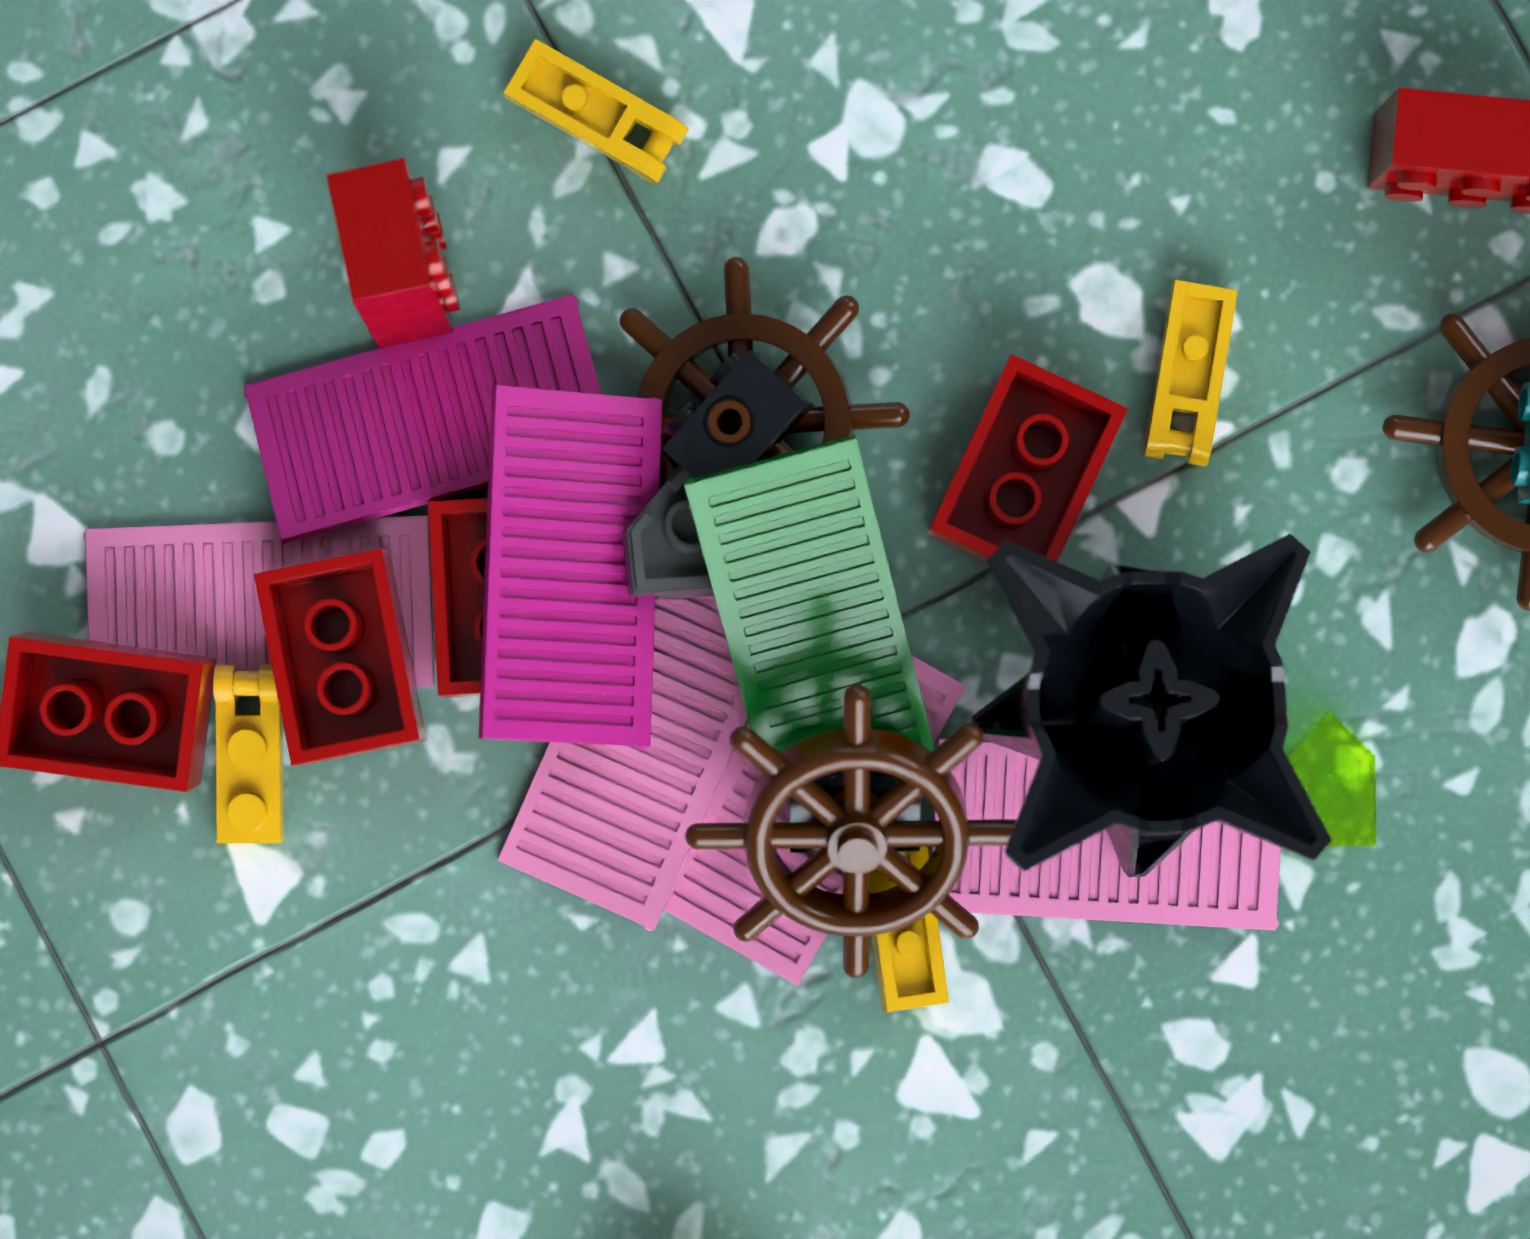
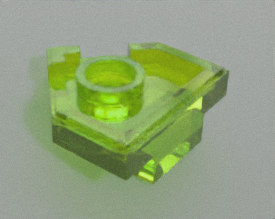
M1326 711L1288 749L1286 755L1332 839L1328 846H1377L1375 755L1330 711Z

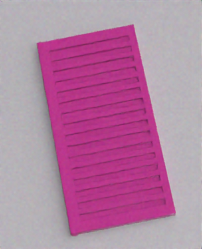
M574 294L453 327V332L374 349L245 385L243 393L244 397L248 400L282 543H290L428 504V501H440L488 487L492 386L503 385L601 394L578 311L579 300Z
M503 385L492 386L478 739L636 746L641 750L650 747L656 596H628L622 533L659 491L662 400L659 398L651 397L648 399Z

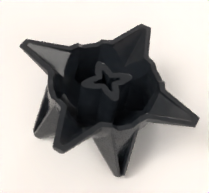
M1291 533L1204 578L1181 571H1155L1127 565H1110L1100 581L1007 540L987 560L1034 653L1029 673L972 716V723L982 729L984 740L1039 760L1004 851L1006 856L1017 867L1027 871L1106 829L1123 872L1128 877H1145L1196 829L1216 821L1312 861H1315L1328 846L1332 839L1283 749L1288 730L1284 665L1275 644L1310 555V551Z

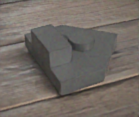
M682 466L675 470L622 533L629 597L656 596L655 600L714 596L683 483L688 478L694 477Z

